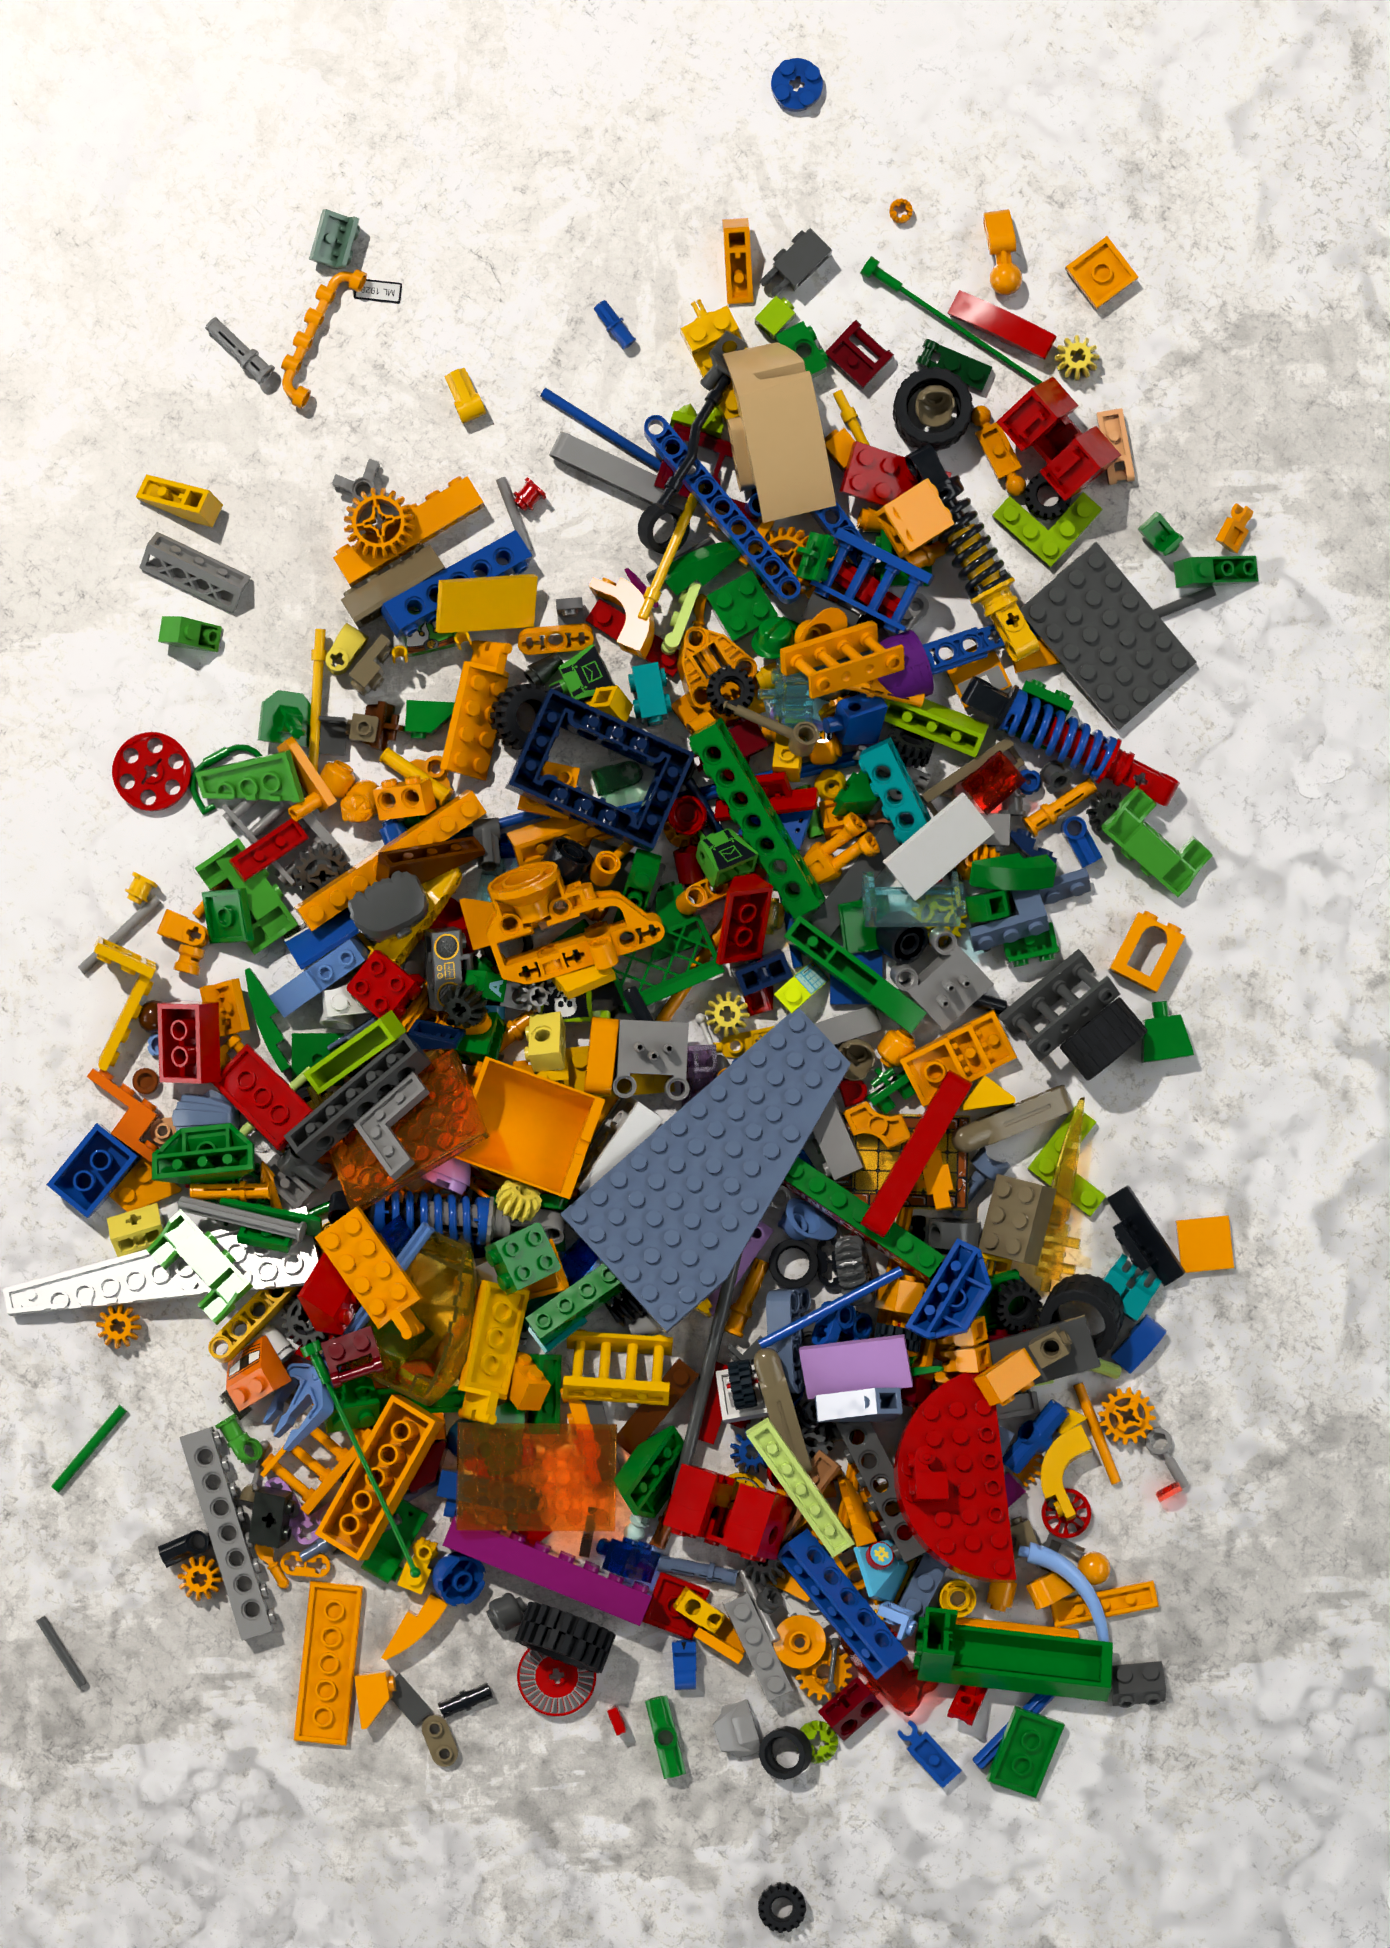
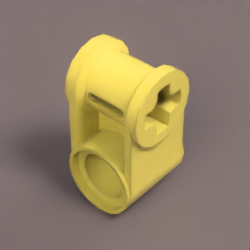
M346 623L326 655L328 670L334 675L346 673L355 658L365 647L369 636ZM341 656L343 665L338 664L334 667L332 659H338Z

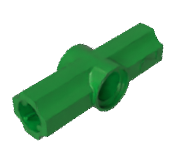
M663 1695L645 1700L663 1778H673L686 1774L668 1696ZM663 1730H668L673 1734V1739L670 1743L664 1744L659 1741L658 1734Z

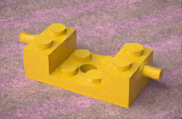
M698 299L696 302L691 303L697 318L692 323L680 328V334L703 378L713 366L709 352L724 332L728 330L739 338L741 336L739 334V327L728 305L713 312H706L701 299ZM727 341L723 344L722 351L724 353L733 352L736 350L737 344L734 341ZM732 379L723 393V400L718 406L726 425L727 419L739 417Z

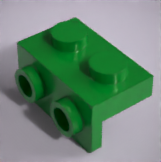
M1048 922L1050 930L1039 935H1031L1018 939L1015 942L1004 943L1003 948L1007 964L1013 963L1014 967L1028 965V959L1039 957L1040 962L1055 959L1054 954L1059 953L1060 949L1057 946L1053 923Z

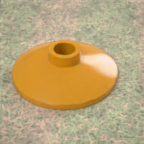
M795 1615L779 1624L776 1630L781 1639L773 1643V1647L782 1663L791 1668L804 1669L811 1667L821 1659L826 1648V1636L817 1621L808 1616ZM797 1638L804 1639L805 1645L798 1648L795 1646Z

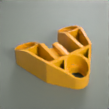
M690 627L682 635L677 668L689 704L697 709H704L709 707L711 703L707 701L703 705L698 704L695 700V693L700 689L706 691L708 682L694 660V655L708 676L721 668L710 651L709 645L721 663L725 666H731L732 669H735L742 661L749 662L751 672L747 675L748 677L751 676L753 678L756 675L757 664L727 636L701 627ZM692 631H697L702 636V641L698 646H693L689 643L688 636Z

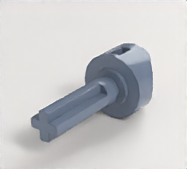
M985 1146L980 1148L971 1159V1163L975 1166L976 1171L968 1179L967 1206L986 1183L987 1179L995 1181L997 1174L1004 1175L1011 1167L1008 1162H999L991 1159L986 1154ZM949 1208L947 1210L954 1216L959 1217L965 1209Z

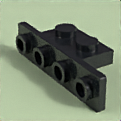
M1127 1185L1109 1196L1107 1200L1121 1220L1112 1228L1115 1231L1116 1239L1129 1252L1131 1262L1136 1267H1139L1141 1272L1151 1266L1157 1277L1162 1281L1163 1286H1167L1183 1276L1185 1270L1130 1186Z

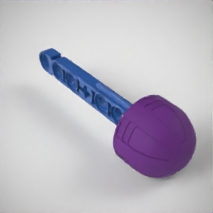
M1012 620L1006 621L1007 625L1014 624ZM994 624L981 629L974 627L923 645L918 636L912 630L890 636L880 642L885 649L900 644L904 646L905 669L879 677L878 681L892 693L888 695L909 699L906 697L925 693L926 697L933 694L934 683L932 675L986 658L988 653L1003 649L1005 645L1001 637L996 644L994 640L989 641L988 638L991 632L995 636L999 635ZM968 639L973 640L977 645L976 651L967 652L963 648V642ZM941 648H949L953 654L952 659H941L939 650Z

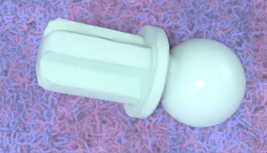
M631 1514L629 1520L632 1523L625 1527L624 1537L629 1543L636 1544L644 1538V1528H647L650 1522L649 1518Z

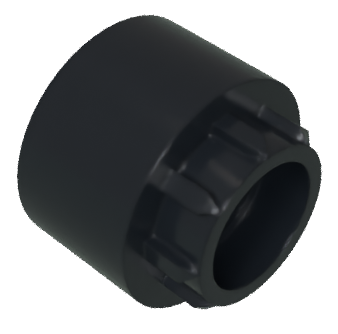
M555 837L541 862H555L559 867L564 885L582 881L593 862V858L590 852L578 842L566 837Z
M903 912L887 915L879 922L876 928L875 937L879 950L899 964H909L917 960L924 952L928 943L927 929Z

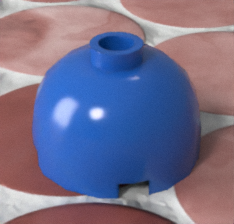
M451 1552L439 1559L434 1566L432 1572L433 1588L446 1603L452 1606H457L456 1604L461 1603L467 1605L474 1601L484 1588L483 1572L486 1574L485 1568L477 1559L459 1552Z

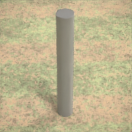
M501 477L496 482L513 527L529 551H532L533 547L517 505L514 503L506 477Z
M745 1569L739 1571L738 1576L751 1598L770 1642L775 1643L781 1638L770 1615L760 1610L757 1606L756 1597L759 1593L751 1580V1576L746 1574Z

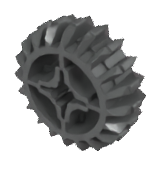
M848 1235L837 1239L835 1244L836 1268L841 1292L845 1295L873 1280V1274L865 1242L859 1235ZM872 1292L850 1305L858 1307L871 1303L874 1293Z

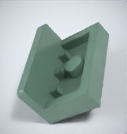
M323 209L309 260L334 269L346 268L352 260L353 251L351 248L353 241L359 235V218L355 216L347 217L331 210Z

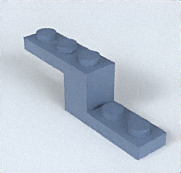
M1084 868L1056 876L1052 888L1010 890L1016 915L968 929L973 951L988 950L993 946L1015 942L1018 939L1039 935L1050 930L1044 905L1090 892L1091 887L1087 869Z

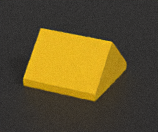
M984 1075L960 1105V1112L1011 1105L1016 1103L1014 1096Z

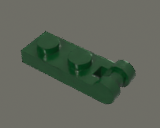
M925 339L922 346L924 350L922 355L917 357L915 364L922 368H946L960 376L961 380L968 387L979 392L983 391L992 366L939 345L935 341ZM933 353L940 355L938 363L931 360Z

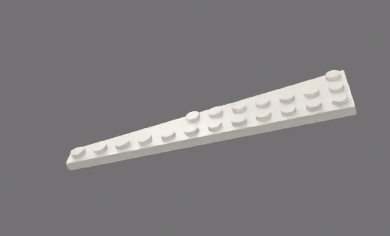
M306 1206L290 1210L292 1212L309 1214V1209ZM240 1225L210 1232L219 1241L215 1246L221 1252L226 1249L236 1259L233 1265L253 1285L249 1291L303 1286L319 1261L316 1241L312 1236L305 1235L301 1243L294 1239L289 1252L284 1253L238 1243L237 1234L240 1230ZM146 1250L7 1287L3 1289L7 1313L10 1316L206 1296L212 1289L181 1256L164 1270Z

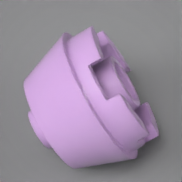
M435 1150L421 1166L423 1170L420 1179L462 1196L466 1188L470 1187L471 1164L450 1157L449 1151L444 1153Z

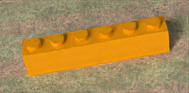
M461 476L453 479L448 483L449 487L442 492L435 490L425 497L427 501L417 505L414 503L410 505L411 510L405 514L414 515L415 519L407 523L413 524L415 529L412 531L406 530L412 536V539H402L406 544L405 549H402L399 545L395 546L398 551L397 555H394L392 550L389 549L387 550L388 558L384 559L382 551H378L377 559H373V550H370L367 556L362 554L364 546L357 551L354 549V545L350 546L349 544L339 548L336 551L337 555L333 558L350 587L355 586L411 552L416 547L426 543L485 507L483 500L468 476L463 479ZM396 524L395 527H391L387 531V541L395 537L399 531L400 524ZM369 531L361 535L369 542L379 543L376 533Z

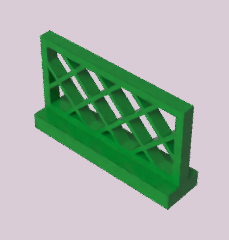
M700 914L664 929V935L669 933L679 937L673 952L659 947L660 941H658L656 945H650L654 947V951L649 962L634 957L636 951H633L632 956L629 954L623 955L630 958L625 973L612 967L616 975L614 983L628 1014L632 1012L623 996L624 990L622 988L626 977L641 982L638 990L646 1006L725 972L722 964L718 965L716 963L717 952ZM696 921L701 929L698 941L683 936L686 926ZM682 928V931H681L680 934H677V933L673 932V931H675V930H677V929ZM702 936H704L707 945L700 943ZM681 939L696 944L691 959L676 953ZM698 946L709 949L714 960L705 964L693 960ZM657 949L672 955L667 969L652 964ZM674 956L689 961L684 973L677 974L669 971ZM633 960L648 965L642 980L628 975ZM692 963L699 965L698 967L689 970ZM650 967L665 972L661 983L654 985L645 981ZM616 973L623 975L621 983ZM668 973L675 976L665 980ZM643 984L651 986L641 991Z

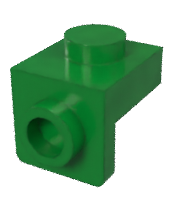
M1157 511L1138 528L1152 548L1164 556L1175 552L1180 545L1179 543L1184 540L1183 536L1175 532L1161 513Z

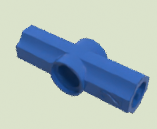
M1054 1399L1050 1400L1033 1421L1028 1420L1021 1425L1018 1430V1439L1003 1456V1463L1014 1473H1020L1037 1452L1043 1453L1049 1449L1053 1441L1052 1434L1070 1413Z

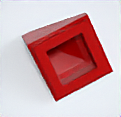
M773 985L744 996L750 1016L773 1010Z

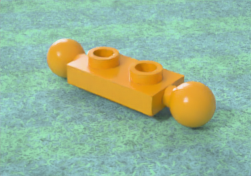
M982 405L976 406L973 409L971 421L976 426H980L981 430L975 432V436L997 480L1006 477L1005 488L1010 495L1019 496L1023 494L1026 489V482L1024 478L1015 473L1022 466L1004 431L996 422L990 424L991 412L987 407Z

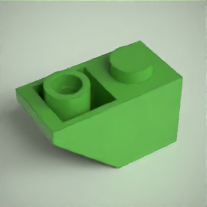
M162 616L158 642L182 648L218 652L222 627L182 616Z

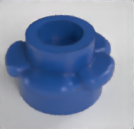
M1029 769L1021 771L1019 778L1016 779V787L1021 789V792L1025 795H1032L1033 792H1038L1042 785L1039 773ZM1027 780H1031L1030 785L1026 783Z

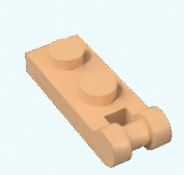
M1123 409L1097 412L1098 429L1121 454L1106 469L1108 485L1117 484V481L1126 480V482L1135 481ZM1123 462L1124 470L1115 471L1114 464Z

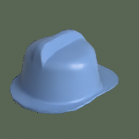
M797 1198L788 1200L786 1210L778 1222V1227L783 1229L793 1240L812 1238L828 1241L837 1233L836 1221L808 1202Z

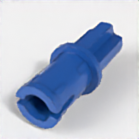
M606 300L599 302L594 307V311L606 325V331L612 333L623 350L636 341V338L633 337L624 325V319L618 317Z

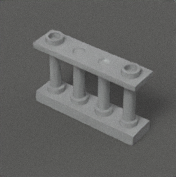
M244 799L233 810L224 804L222 808L226 813L222 816L232 827L237 824L249 839L255 843L258 841L257 837L297 802L280 801L277 806L250 830L239 818L260 799L256 801ZM312 813L298 821L303 830L308 831L311 828L318 835L314 838L315 842L310 845L313 849H317L318 843L322 844V848H326L329 843L332 844L333 851L340 846ZM278 861L272 863L278 870L275 873L277 878L284 885L290 883L294 887L296 881L291 877L295 868L294 861L285 869Z

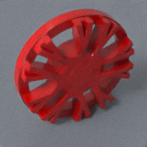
M1064 1488L1066 1493L1076 1495L1071 1504L1076 1517L1084 1522L1083 1526L1081 1527L1074 1522L1076 1518L1067 1522L1064 1516L1059 1518L1055 1508L1047 1506L1049 1501H1044L1041 1515L1045 1527L1052 1534L1061 1538H1072L1081 1534L1089 1525L1091 1508L1083 1494L1074 1489ZM1082 1499L1083 1503L1075 1508L1073 1504ZM1086 1508L1087 1516H1078L1077 1511ZM1046 1511H1055L1056 1516H1046ZM1056 1518L1058 1519V1524L1052 1528L1048 1521ZM1061 1523L1065 1524L1063 1533L1058 1532ZM1073 1523L1077 1531L1069 1534L1067 1526Z

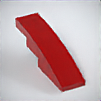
M961 290L958 291L948 311L950 317L973 325L976 330L994 336L1002 343L1044 360L1057 337L1053 333L1007 310Z

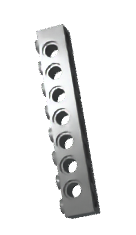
M209 1427L181 1436L179 1438L241 1640L274 1630L273 1625L277 1624L273 1608L268 1609L265 1600L269 1598L266 1584H261L258 1573H261V1567L257 1557L253 1558L250 1548L254 1546L253 1543H248L249 1532L245 1533L242 1523L246 1522L242 1507L237 1508L234 1499L238 1497L234 1481L229 1482L226 1473L230 1471L226 1456H221L219 1447L222 1446L220 1434L218 1431L214 1432L213 1427ZM203 1449H208L213 1454V1460L209 1464L203 1463L199 1458V1454ZM211 1474L217 1475L221 1480V1485L218 1489H212L207 1484V1479ZM218 1500L227 1502L229 1509L226 1514H219L215 1510V1503ZM226 1525H231L236 1529V1537L233 1540H228L223 1535V1528ZM233 1551L242 1552L244 1555L243 1564L235 1565L232 1563L230 1556ZM247 1576L251 1579L252 1587L250 1590H242L239 1587L238 1580L240 1577ZM248 1602H256L259 1605L260 1612L258 1615L251 1616L247 1613L246 1605Z

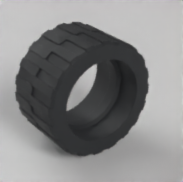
M939 367L922 368L917 372L911 373L907 379L905 378L901 383V387L897 390L892 413L895 428L900 433L902 439L906 440L912 447L920 449L930 444L935 451L945 450L952 444H956L968 428L973 412L972 395L968 390L967 384L961 380L960 376L952 373L951 370ZM929 385H941L952 392L957 404V416L948 429L942 432L930 433L919 429L912 423L908 414V403L912 395L920 388Z
M1118 997L1060 1045V1049L1082 1076L1089 1081L1132 1047L1148 1030L1122 998Z
M1074 1274L1073 1276L1065 1277L1050 1291L1040 1312L1039 1327L1062 1321L1059 1307L1066 1302L1081 1301L1088 1303L1099 1311L1105 1322L1104 1331L1092 1335L1098 1357L1102 1358L1113 1347L1123 1325L1125 1316L1123 1301H1121L1118 1291L1109 1282L1104 1281L1103 1278L1095 1277L1091 1274Z

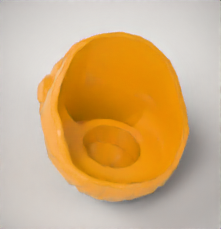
M360 780L352 785L340 802L344 822H368L378 814L373 790L379 787L377 783L371 780Z

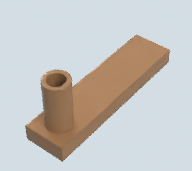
M821 1450L810 1461L813 1470L807 1472L821 1493L824 1492L831 1481H838L837 1478L843 1475L842 1466ZM793 1504L780 1549L804 1518L795 1504Z

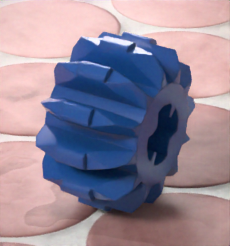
M737 1434L735 1437L741 1444L731 1443L730 1445L731 1448L739 1450V1452L730 1454V1458H741L736 1462L735 1467L739 1468L743 1463H746L744 1473H748L750 1465H754L756 1474L759 1473L757 1465L759 1463L767 1469L768 1465L760 1454L756 1458H753V1456L748 1458L746 1456L748 1452L746 1446L751 1444L753 1447V1444L748 1437L744 1440L740 1434Z

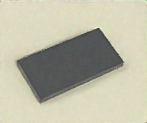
M1085 1315L986 1342L989 1343L992 1365L1012 1351L1025 1348L1041 1374L1033 1380L1035 1385L1101 1366ZM1058 1325L1061 1331L1066 1330L1072 1340L1070 1353L1041 1369L1028 1347L1029 1342ZM1049 1340L1045 1342L1048 1350L1057 1351L1059 1349L1056 1341Z

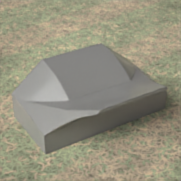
M276 1154L266 1165L275 1174L273 1178L277 1192L293 1208H300L314 1192L315 1188L298 1175L289 1177L280 1172L277 1161L282 1155Z
M747 1699L722 1706L720 1716L713 1723L721 1752L731 1753L736 1758L759 1752L761 1743Z

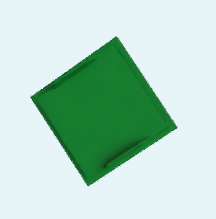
M870 897L838 904L843 948L851 954L879 949L875 937L876 928L884 917L890 915L888 897Z

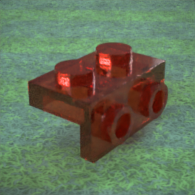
M999 750L974 773L970 774L961 783V786L970 794L982 811L988 815L1027 780L1012 761Z

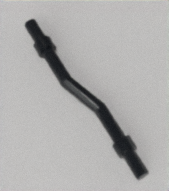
M722 375L715 388L708 392L705 397V404L691 424L687 455L674 476L669 477L665 483V490L656 503L660 509L664 510L672 497L679 493L683 486L682 481L696 461L701 428L713 409L718 407L723 400V393L731 382V378L727 375Z

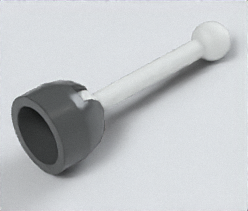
M699 1013L696 1015L695 1020L700 1024L712 1054L708 1063L711 1076L718 1075L722 1069L728 1068L730 1064L725 1056L717 1054L705 1024L706 1017L704 1014Z

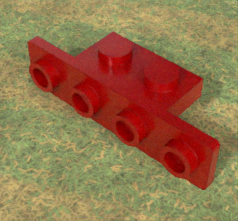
M786 772L755 775L777 814L814 810L817 808L819 793L817 787L792 790ZM737 792L740 801L748 802V798L744 793ZM721 799L716 801L715 820L717 822L732 820L729 814L730 808Z

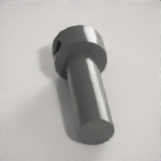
M950 1217L929 1219L928 1245L938 1248V1252L945 1256V1258L957 1238L979 1248L981 1221Z

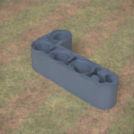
M807 1288L776 1289L768 1292L766 1297L767 1335L801 1318V1313L809 1311L811 1295ZM801 1330L768 1347L777 1351L780 1357L790 1394H799L803 1389L804 1379L799 1348L802 1347Z

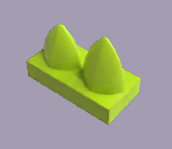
M687 404L678 411H673L670 426L673 428L674 424L678 423L691 428V424L697 416L693 406ZM718 407L713 409L701 428V432L721 439L724 424Z

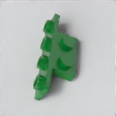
M221 1198L219 1204L296 1223L306 1222L305 1235L315 1237L323 1231L322 1219L311 1214H302L287 1209H277L262 1204L242 1202L237 1199ZM244 1226L240 1227L237 1234V1242L240 1244L284 1253L289 1252L294 1238Z

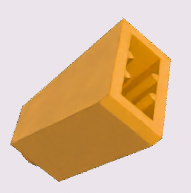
M468 898L459 899L473 950L490 947L486 924L494 911L492 902ZM507 917L504 919L503 924L507 926L513 925L516 919ZM538 923L531 927V932L499 942L498 944L535 934L534 928L538 927Z

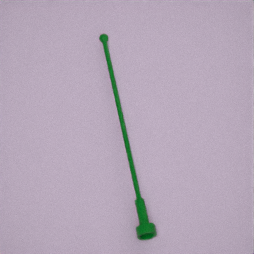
M872 256L868 259L860 272L861 275L867 279L874 276L894 291L902 292L1037 385L1042 383L1041 380L902 287L903 283L878 267L880 261Z
M316 1340L300 1348L304 1358L310 1357L322 1385H326L411 1568L410 1575L413 1578H417L420 1576L421 1571L415 1566L333 1390L329 1372L319 1353L322 1350L321 1342Z

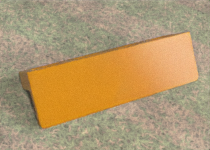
M554 817L507 833V837L513 846L518 866L541 862L555 837L572 839L584 847L589 846L593 838L600 841L613 838V836L573 818L564 820Z

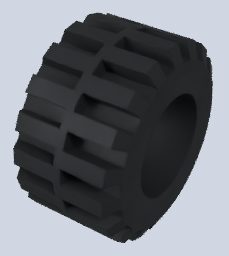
M533 683L520 684L504 689L505 692L499 693L497 696L499 701L492 704L495 712L490 713V718H494V723L491 724L492 729H497L498 731L495 736L497 739H504L502 744L512 746L511 749L515 750L523 748L529 732H525L518 725L516 719L517 709L525 701L533 707L537 716L548 692L545 691L546 687L542 685L536 686Z

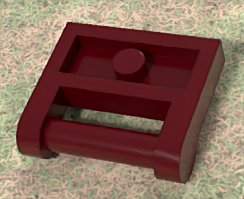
M855 320L825 353L835 365L859 387L864 389L878 372L894 357V354L890 350L886 351L861 328L862 325ZM853 335L879 358L876 363L849 340Z
M372 1326L321 1343L330 1378L335 1389L342 1387L343 1383L374 1372L379 1374L386 1371ZM372 1355L373 1362L342 1373L339 1372L338 1367Z

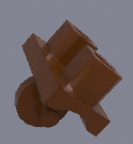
M378 701V704L366 706L365 715L376 716L379 718L375 742L361 741L362 743L384 752L389 747L390 741H396L397 732H405V726L398 725L400 715L394 714L395 705L388 704L385 701Z

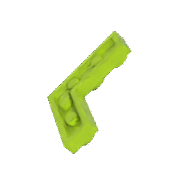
M1083 492L1048 530L1009 496L993 513L992 517L1046 566L1051 568L1103 509Z
M1075 1106L1074 1110L1065 1118L1027 1169L1050 1187L1057 1189L1059 1194L1091 1217L1106 1195L1068 1167L1065 1162L1089 1133L1096 1121Z

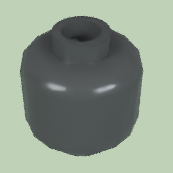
M506 1593L492 1600L486 1613L495 1630L500 1629L502 1632H507L521 1624L526 1606L521 1597L515 1598L513 1594Z

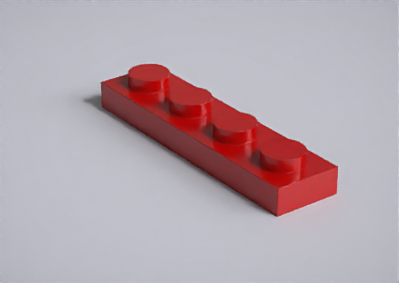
M599 598L585 621L617 641L625 625L626 615ZM654 634L651 648L644 660L649 663L658 662L659 668H664L665 673L673 678L678 671L677 659L679 649L673 655H665L661 650L664 640Z

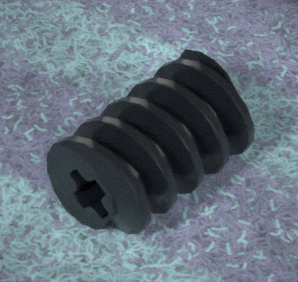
M621 1291L620 1300L614 1296L611 1298V1306L607 1303L604 1304L615 1321L622 1327H626V1317L633 1322L636 1320L634 1312L636 1311L642 1316L644 1315V1310L631 1293L627 1294L625 1291Z

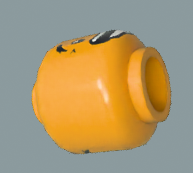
M824 730L819 731L818 741L812 753L808 755L810 761L814 765L834 764L837 762L838 757H842V744L834 732L827 734Z

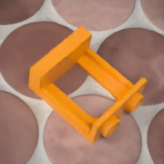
M1144 911L1143 914L1138 912L1135 915V919L1108 970L1155 994L1166 976L1185 935L1181 934V928L1171 923H1167L1165 926L1157 922L1158 917ZM1154 927L1167 935V943L1151 975L1148 976L1128 966L1127 963L1142 933L1147 928Z

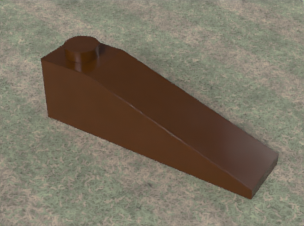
M474 836L379 852L376 880L379 882L382 878H391L392 874L396 871L402 873L407 871L411 875H416L421 884L484 855L485 849Z
M678 1358L662 1378V1382L670 1383L668 1406L641 1404L616 1434L613 1441L631 1455L639 1444L648 1439L699 1374Z

